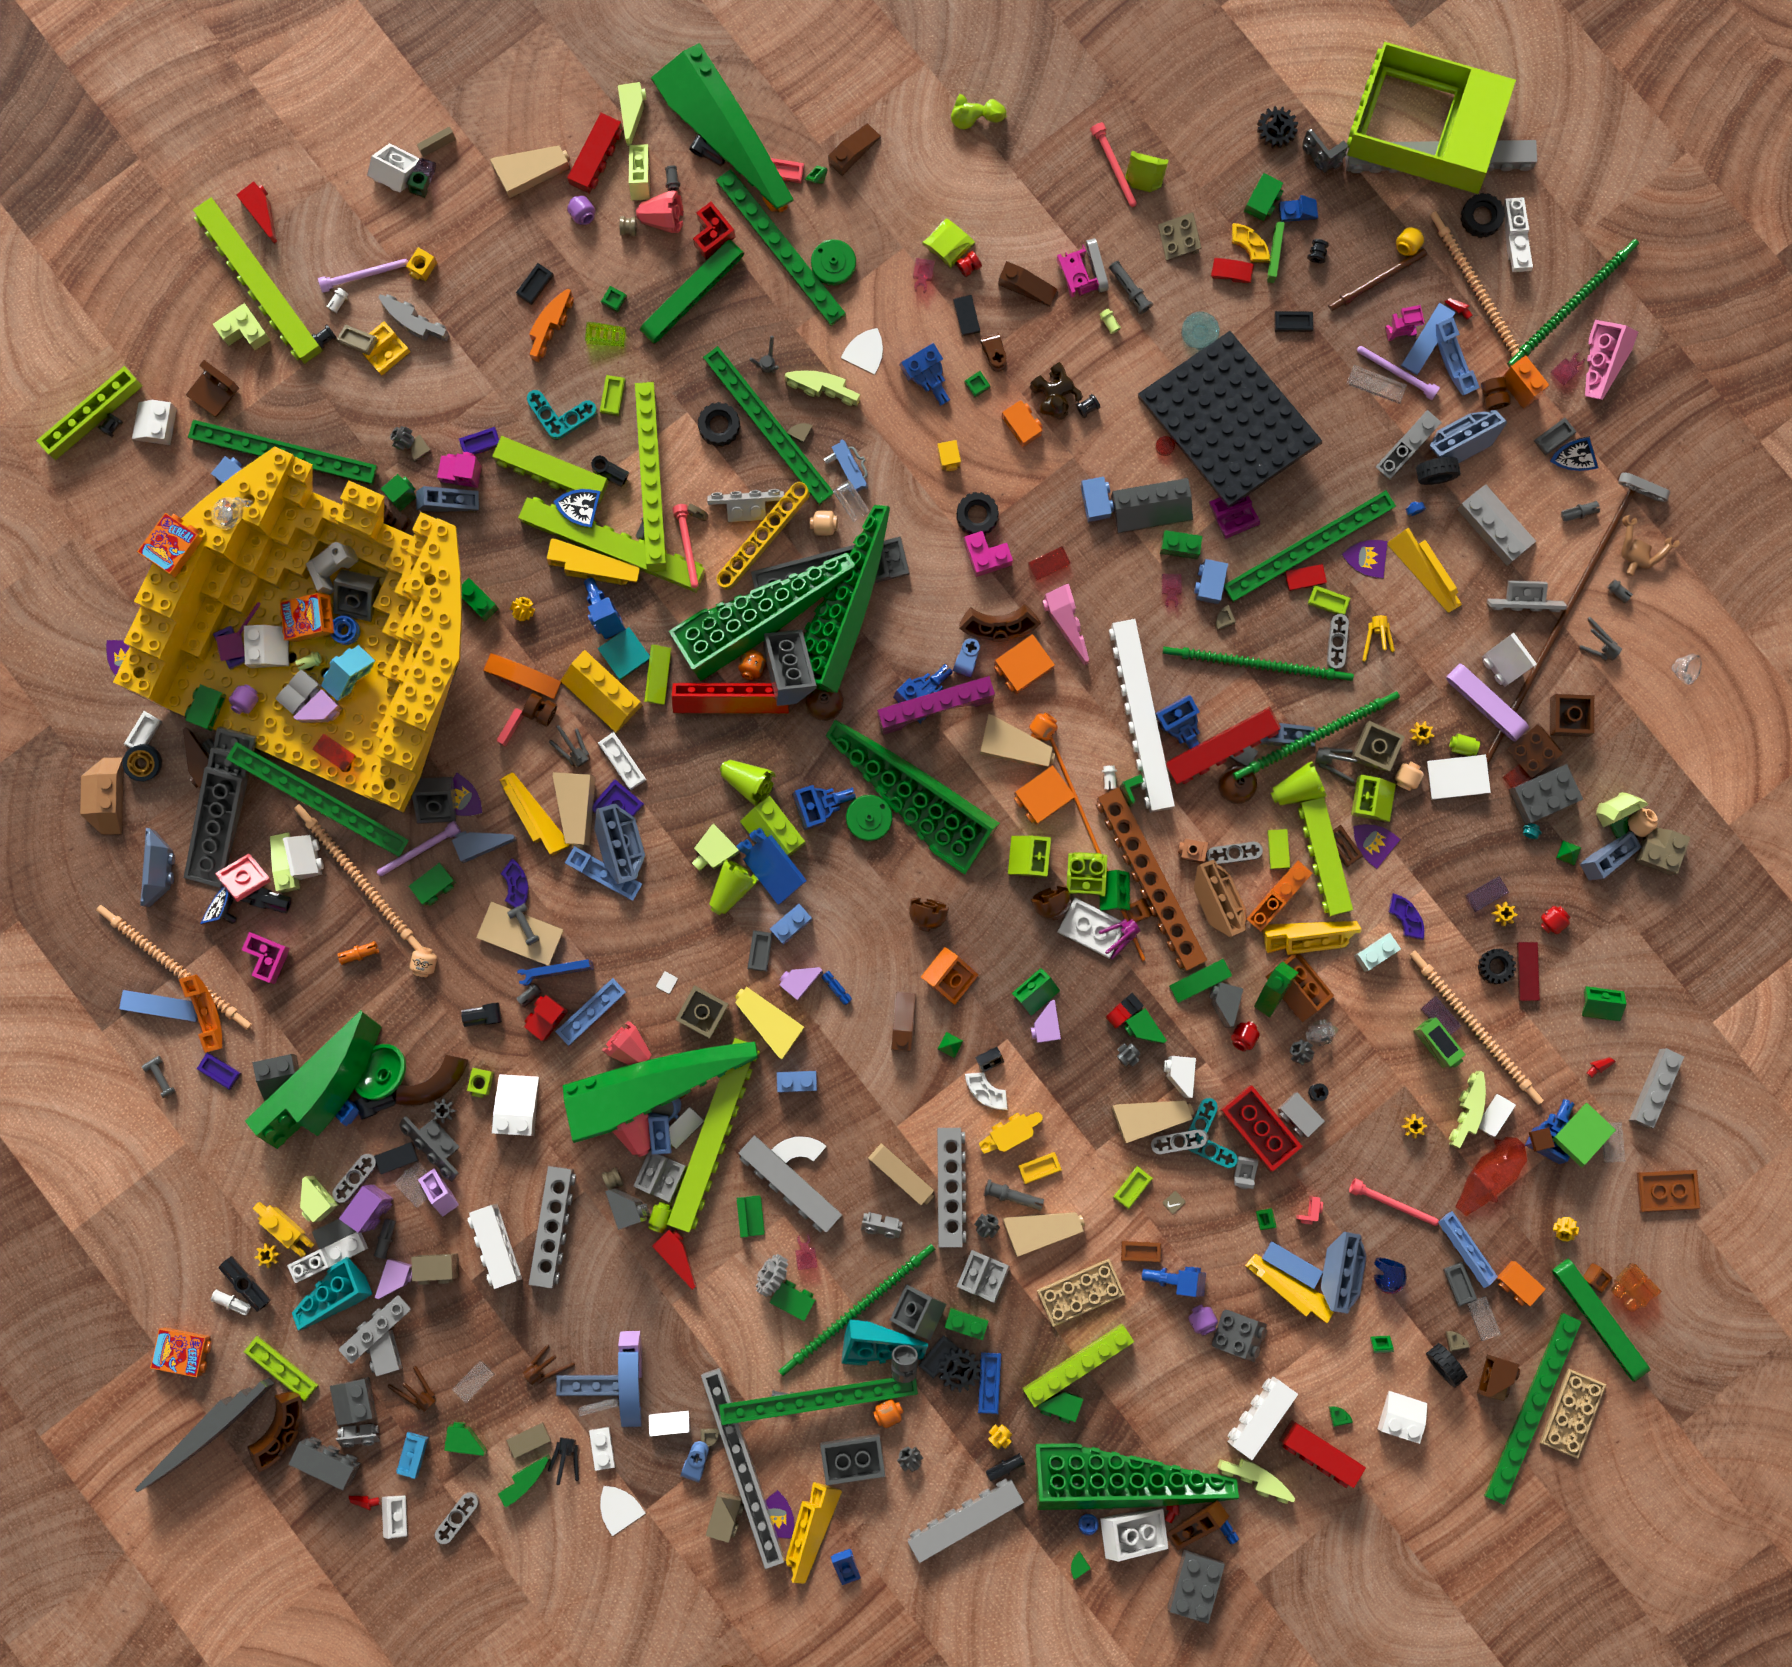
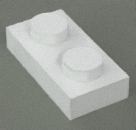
M610 1427L589 1430L595 1471L615 1468Z

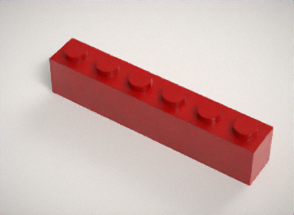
M673 683L672 685L673 713L789 714V705L777 706L772 683Z
M1269 706L1167 761L1166 766L1176 784L1180 782L1186 784L1193 780L1192 776L1195 774L1203 775L1210 771V766L1214 764L1220 766L1227 762V757L1231 755L1236 757L1244 752V748L1248 746L1253 748L1262 743L1261 739L1265 737L1270 739L1279 734L1278 730H1280L1281 726Z

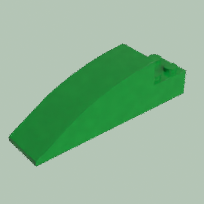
M360 1010L245 1120L254 1134L276 1149L283 1145L301 1126L319 1136L343 1107L360 1080L381 1031V1025Z

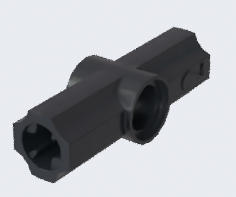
M260 888L240 901L250 903L249 905L287 913L290 909L292 898Z
M230 1256L218 1267L234 1285V1289L241 1293L257 1312L271 1301L256 1283L255 1278L249 1275L233 1256ZM243 1278L246 1279L249 1283L247 1289H244L241 1286V1281Z

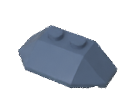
M1497 410L1470 413L1438 430L1430 444V448L1439 458L1455 457L1458 458L1460 463L1492 446L1507 424V421Z
M617 804L598 808L596 810L594 830L606 869L617 884L637 879L638 872L645 858V852L635 818Z
M146 828L140 906L151 907L173 884L174 874L171 871L172 865L175 863V854L155 830Z
M1343 1232L1327 1248L1321 1290L1331 1311L1348 1314L1350 1308L1360 1296L1366 1262V1252L1360 1234Z

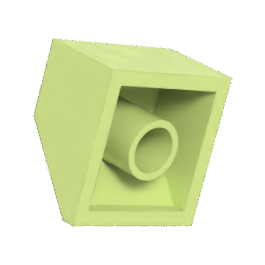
M305 1176L302 1179L300 1208L303 1210L302 1215L309 1222L322 1221L339 1204L315 1176Z

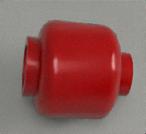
M1552 906L1541 915V920L1543 921L1541 926L1548 934L1550 932L1559 934L1570 925L1569 919L1571 917L1561 906Z
M1241 1022L1236 1026L1231 1035L1232 1044L1236 1049L1243 1052L1252 1050L1260 1037V1033L1254 1023Z

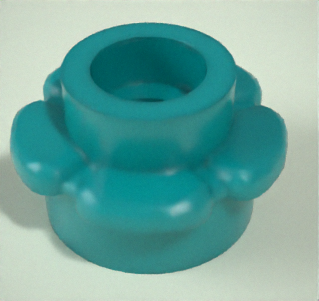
M1533 823L1523 827V835L1530 839H1538L1542 832L1539 830L1540 827Z

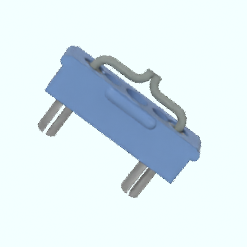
M840 440V443L832 446L834 453L824 458L826 464L838 459L849 480L848 483L839 487L840 492L843 493L851 488L855 492L864 488L868 489V484L865 480L868 472L864 466L866 461L864 456L860 457L854 447H848L844 440ZM850 449L854 451L856 457L859 460H862L861 467L865 472L864 476L860 471Z

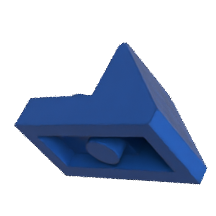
M1300 195L1298 200L1280 201L1278 204L1280 222L1318 219L1316 199Z
M348 1098L335 1117L347 1126L358 1116L359 1110L356 1108L355 1103Z
M851 1549L831 1556L833 1566L842 1585L861 1579Z

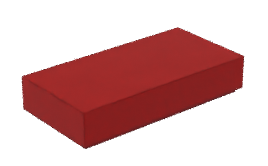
M1323 564L1285 571L1288 591L1327 583Z

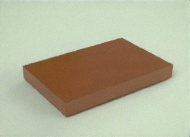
M1697 1170L1637 1173L1640 1212L1700 1209Z

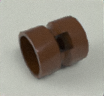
M1496 377L1481 383L1482 393L1487 396L1484 401L1486 410H1497L1511 404L1508 392H1504L1507 389L1505 377Z
M532 693L524 705L522 715L531 720L536 719L537 723L548 727L555 716L558 705L549 700L544 702L543 697Z

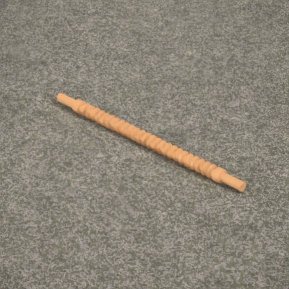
M1437 211L1430 214V217L1439 230L1440 238H1444L1443 242H1446L1445 246L1449 247L1448 251H1452L1451 256H1455L1456 264L1460 265L1459 269H1462V274L1466 275L1464 278H1468L1467 283H1471L1470 287H1473V292L1477 293L1475 296L1479 297L1478 301L1482 302L1481 306H1485L1486 314L1490 315L1489 319L1493 320L1492 324L1496 325L1495 329L1498 328L1497 333H1501L1500 338H1504L1503 342L1507 343L1506 347L1510 348L1508 351L1512 352L1511 356L1513 358L1519 352V344H1515L1514 336L1510 335L1511 331L1507 330L1508 326L1504 325L1505 321L1502 322L1503 317H1499L1500 312H1496L1497 308H1494V303L1490 302L1492 299L1488 298L1489 294H1485L1486 289H1482L1481 281L1477 280L1478 276L1474 275L1475 271L1471 270L1472 266L1469 267L1470 262H1466L1467 257H1463L1464 253L1460 252L1461 248H1458L1459 244L1455 243L1456 239H1452L1453 234L1450 235L1451 230L1444 225Z
M298 804L294 810L306 822L305 826L309 830L312 829L311 833H315L316 838L319 837V842H323L322 846H326V850H330L329 854H333V858H337L336 862H340L341 867L344 866L343 870H347V875H351V879H355L354 883H358V887H362L361 891H365V896L368 895V899L373 900L372 904H376L375 907L380 908L379 912H383V916H387L386 920H390V925L393 924V928L398 929L397 933H401L400 937L403 940H407L415 951L420 950L422 946L412 935V930L410 928L407 929L406 924H402L403 920L400 921V917H396V912H392L393 908H389V904H385V899L382 900V896H378V891H374L375 887H371V883H367L368 879H364V875H360V870H356L357 866H353V862H349L350 858H346V854H342L343 850H339L338 845L335 846L336 842H332V837H328L329 834L324 833L325 829H321L318 821L312 818Z
M102 905L96 909L98 913L111 922L110 925L112 927L118 928V931H122L123 935L126 934V938H131L132 942L135 941V945L139 944V948H144V952L148 951V955L152 954V958H157V962L161 961V965H165V969L169 968V972H174V976L178 975V979L191 976L190 972L187 973V969L183 970V966H178V962L174 963V959L170 960V956H165V952L161 953V949H157L156 945L152 946L153 943L148 942L147 938L144 939V935L140 936V932H135V928L131 929V925L127 926V922H123L120 916H115ZM208 990L215 1006H217V1010L221 1009V1013H225L228 1019L235 1020L246 1030L251 1027L252 1024L237 1013L238 1010L235 1007H230L229 1003H225L226 1000H221L220 996L217 997V993L213 994V990Z
M1414 950L1410 957L1421 968V973L1428 977L1427 980L1432 981V985L1435 984L1434 988L1439 989L1438 993H1442V997H1446L1445 1001L1450 1002L1449 1006H1453V1010H1457L1456 1014H1460V1018H1464V1023H1468V1027L1472 1028L1471 1031L1476 1032L1475 1036H1479V1040H1483L1482 1044H1486V1049L1489 1048L1490 1053H1494L1493 1057H1497V1061L1501 1062V1066H1505L1504 1070H1508L1509 1075L1512 1074V1079H1516L1515 1083H1519L1521 1090H1525L1537 1105L1542 1103L1544 1100L1531 1086V1081L1525 1079V1075H1521L1522 1071L1517 1070L1518 1066H1514V1062H1510L1511 1058L1506 1057L1507 1054L1503 1053V1049H1499L1500 1045H1496L1495 1040L1492 1041V1036H1488V1032L1484 1031L1485 1028L1480 1027L1481 1023L1478 1024L1477 1019H1473L1474 1015L1469 1014L1470 1010L1467 1011L1466 1006H1462L1463 1002H1459L1458 997L1455 998V993H1451L1452 989H1448V985H1444V980H1440L1441 976H1437V972H1433L1434 968L1430 964L1427 965Z

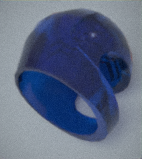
M1378 1257L1375 1259V1266L1384 1273V1275H1374L1377 1288L1387 1294L1400 1292L1405 1287L1407 1281L1406 1266L1387 1258Z

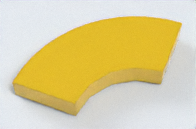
M1233 223L1232 244L1244 248L1249 255L1250 262L1269 263L1270 254L1265 241L1253 229Z

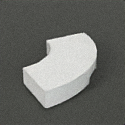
M983 1072L965 1074L968 1088L978 1101L993 1109L1007 1110L1006 1090H999L991 1086Z
M792 1137L777 1144L772 1151L785 1163L799 1156L807 1157L814 1161L827 1146L813 1138Z

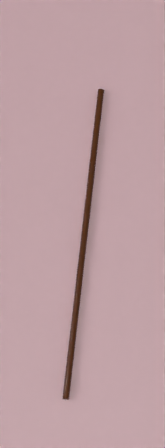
M1629 489L1569 599L1567 609L1562 612L1536 661L1537 664L1532 668L1511 707L1513 711L1517 712L1635 491ZM1500 729L1486 754L1487 766L1505 735Z

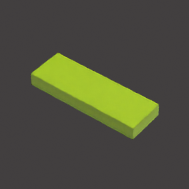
M651 645L644 702L665 705L671 648Z

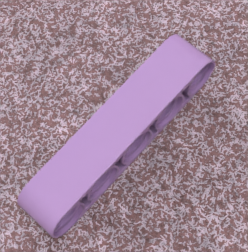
M1458 664L1447 675L1446 680L1512 741L1516 742L1529 729V725L1464 665Z

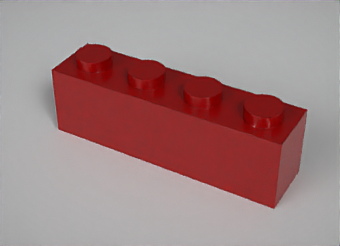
M600 113L567 177L570 185L589 194L592 189L596 188L599 174L605 171L606 161L609 156L613 155L615 151L614 145L623 135L624 130L621 121Z

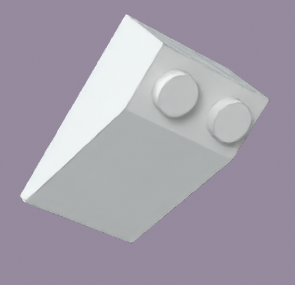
M1514 633L1482 656L1484 665L1493 671L1495 680L1504 687L1537 664Z
M499 1075L493 1113V1134L534 1136L539 1077Z
M1162 1508L1100 1518L1106 1559L1119 1562L1168 1549Z

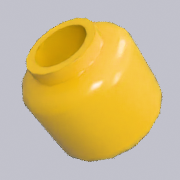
M1413 227L1404 229L1396 239L1397 250L1402 255L1412 256L1424 244L1422 232Z

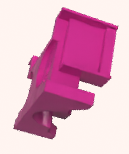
M1082 245L1081 250L1070 254L1065 252V257L1059 254L1056 259L1066 277L1071 298L1075 296L1076 290H1078L1081 296L1098 290L1099 286L1097 278L1089 280L1081 258H1084L1086 253L1084 245Z
M1421 305L1402 308L1400 310L1402 318H1398L1397 313L1392 315V327L1390 325L1385 326L1388 341H1392L1398 336L1417 335L1416 326H1421L1425 323Z

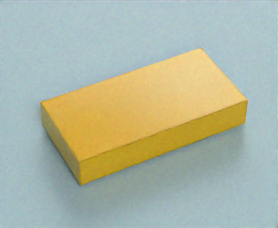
M1055 1152L1018 1165L1025 1184L1062 1171Z

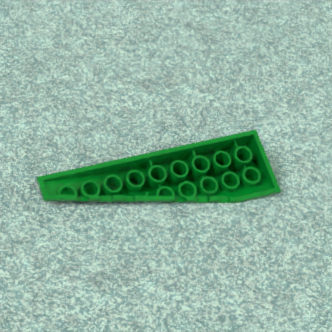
M700 43L682 51L651 77L668 107L673 112H676L681 117V120L686 124L688 123L698 136L701 135L715 152L727 163L729 162L739 174H742L749 184L755 186L760 191V194L776 209L794 201L761 140Z
M873 506L862 526L863 532L856 536L853 542L855 546L851 553H848L857 568L852 570L849 575L823 596L825 599L814 610L816 615L812 622H808L804 628L806 630L804 639L816 682V689L837 693L841 685L873 590L887 529L889 506Z
M848 553L824 561L821 566L809 567L806 572L798 575L797 573L791 574L788 579L783 581L780 579L751 590L750 594L745 596L738 595L734 597V600L725 604L721 602L712 609L708 610L705 608L669 630V633L698 679L702 681L764 641L765 633L777 632L822 598L857 567Z
M834 720L826 734L831 743L842 754L847 756L853 767L858 768L865 780L875 787L876 792L896 813L898 812L903 817V821L915 830L917 836L926 842L929 849L935 855L965 875L1000 823L905 759L845 724Z
M756 1042L716 1046L659 1057L563 1085L564 1104L573 1143L610 1133L616 1130L618 1125L624 1122L628 1124L634 1121V1117L642 1113L646 1115L652 1112L654 1107L658 1105L664 1106L690 1093L691 1088L697 1085L702 1087L708 1084L707 1080L715 1076L720 1078L725 1075L727 1070L731 1068L737 1069L757 1059Z
M1076 1443L1035 1445L1037 1510L1158 1507L1239 1499L1236 1478L1213 1473L1206 1474L1195 1469H1183L1181 1466L1165 1465L1163 1462L1131 1455L1128 1457L1113 1451L1110 1453L1095 1447H1083L1081 1444Z

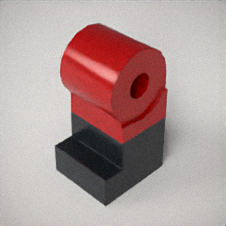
M1131 993L1105 1018L1116 1029L1144 1005Z

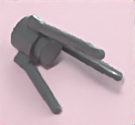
M770 336L768 355L763 356L760 362L752 357L749 359L756 365V368H761L765 373L772 372L775 374L776 370L779 369V366H775L773 358L774 336Z
M1589 617V622L1601 633L1599 634L1596 630L1591 629V632L1604 643L1601 649L1603 653L1582 645L1579 648L1597 655L1605 661L1608 658L1613 661L1620 654L1622 648Z
M557 725L556 728L572 751L570 756L552 740L549 743L569 761L571 766L575 765L578 768L589 760L587 757L589 753L585 748L579 730L576 728L575 733L582 750L580 748L575 749L565 732Z
M1327 747L1318 748L1315 762L1319 763L1320 768H1324L1351 783H1355L1354 779L1327 765V763L1331 764L1332 759L1356 763V759L1334 755V753H1352L1353 750Z

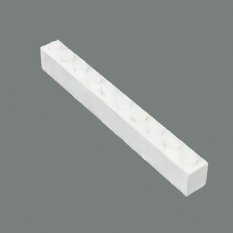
M1131 619L1112 623L1111 629H1109L1110 640H1114L1115 644L1113 655L1114 659H1118L1119 666L1116 667L1119 678L1122 677L1123 685H1120L1122 696H1126L1127 703L1124 704L1126 715H1130L1131 722H1128L1130 734H1134L1135 741H1132L1134 752L1138 753L1139 759L1136 760L1138 771H1141L1144 780L1141 788L1145 790L1147 796L1144 797L1146 809L1149 808L1150 813L1173 809L1175 805L1136 620Z

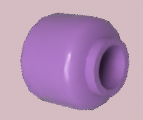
M576 196L570 200L567 211L577 224H589L595 215V208L589 199L585 196Z
M246 684L244 686H237L229 697V702L232 705L231 709L237 714L250 713L258 702L257 691Z
M1199 1305L1192 1309L1193 1313L1188 1319L1195 1333L1204 1336L1216 1330L1215 1326L1218 1324V1320L1212 1308Z

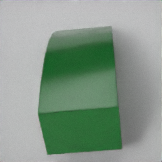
M1223 958L1175 982L1169 987L1177 1003L1231 977L1232 974Z
M549 1454L511 1476L514 1484L498 1493L505 1508L517 1501L538 1480L551 1458Z

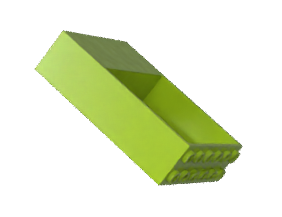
M1384 42L1382 49L1378 48L1369 79L1367 80L1354 123L1349 133L1347 156L1479 194L1516 80ZM1386 75L1454 94L1435 155L1366 135Z

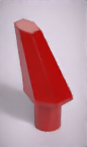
M1451 298L1444 301L1456 310L1458 314L1462 313L1466 320L1473 316L1468 309L1470 307L1468 304Z
M1608 1057L1591 1062L1592 1067L1586 1074L1593 1078L1597 1072L1602 1073L1616 1061Z
M349 1496L351 1504L371 1511V1507L380 1505L379 1497L370 1499L369 1496Z
M1179 1505L1167 1506L1166 1521L1172 1523L1175 1516L1180 1515Z

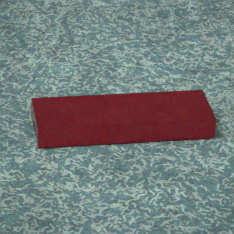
M1518 942L1519 1001H1540L1538 942Z

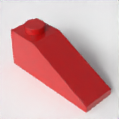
M253 181L238 192L236 196L275 244L277 239L270 202L266 197L268 192L262 185L258 187Z
M669 1229L652 1247L693 1290L697 1285L685 1245L681 1241L683 1236L676 1229L674 1231Z

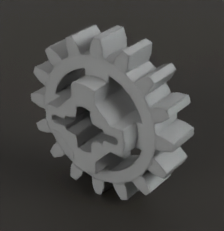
M779 1254L773 1255L772 1259L769 1258L758 1272L757 1281L759 1282L756 1284V1291L765 1297L771 1296L772 1292L775 1293L786 1278L788 1260Z

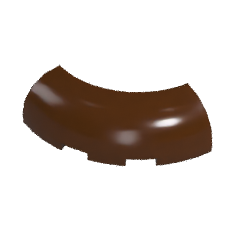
M1026 604L1014 612L999 616L986 615L970 607L962 617L959 629L980 640L1004 642L1018 636L1023 637L1036 629L1041 622Z
M445 1055L441 1067L431 1078L417 1085H400L397 1088L396 1104L417 1106L441 1098L460 1080L467 1066L468 1059Z
M295 1392L275 1395L276 1411L269 1429L259 1440L247 1446L250 1457L258 1472L276 1463L288 1446L291 1447L298 1434L297 1429L300 1420H302V1401L300 1395Z

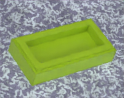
M606 375L600 413L619 416L625 378Z
M1314 585L1308 605L1336 615H1345L1351 598Z
M1287 829L1268 830L1270 869L1290 868Z
M1136 1166L1113 1197L1127 1209H1130L1153 1178Z

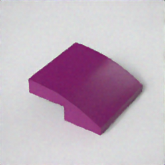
M1249 495L1230 508L1226 506L1220 497L1209 502L1225 539L1260 525V519L1252 507Z

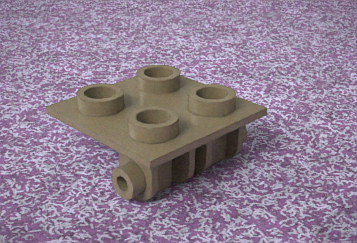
M1193 212L1158 224L1166 260L1190 252L1192 254L1199 253V249L1202 247Z

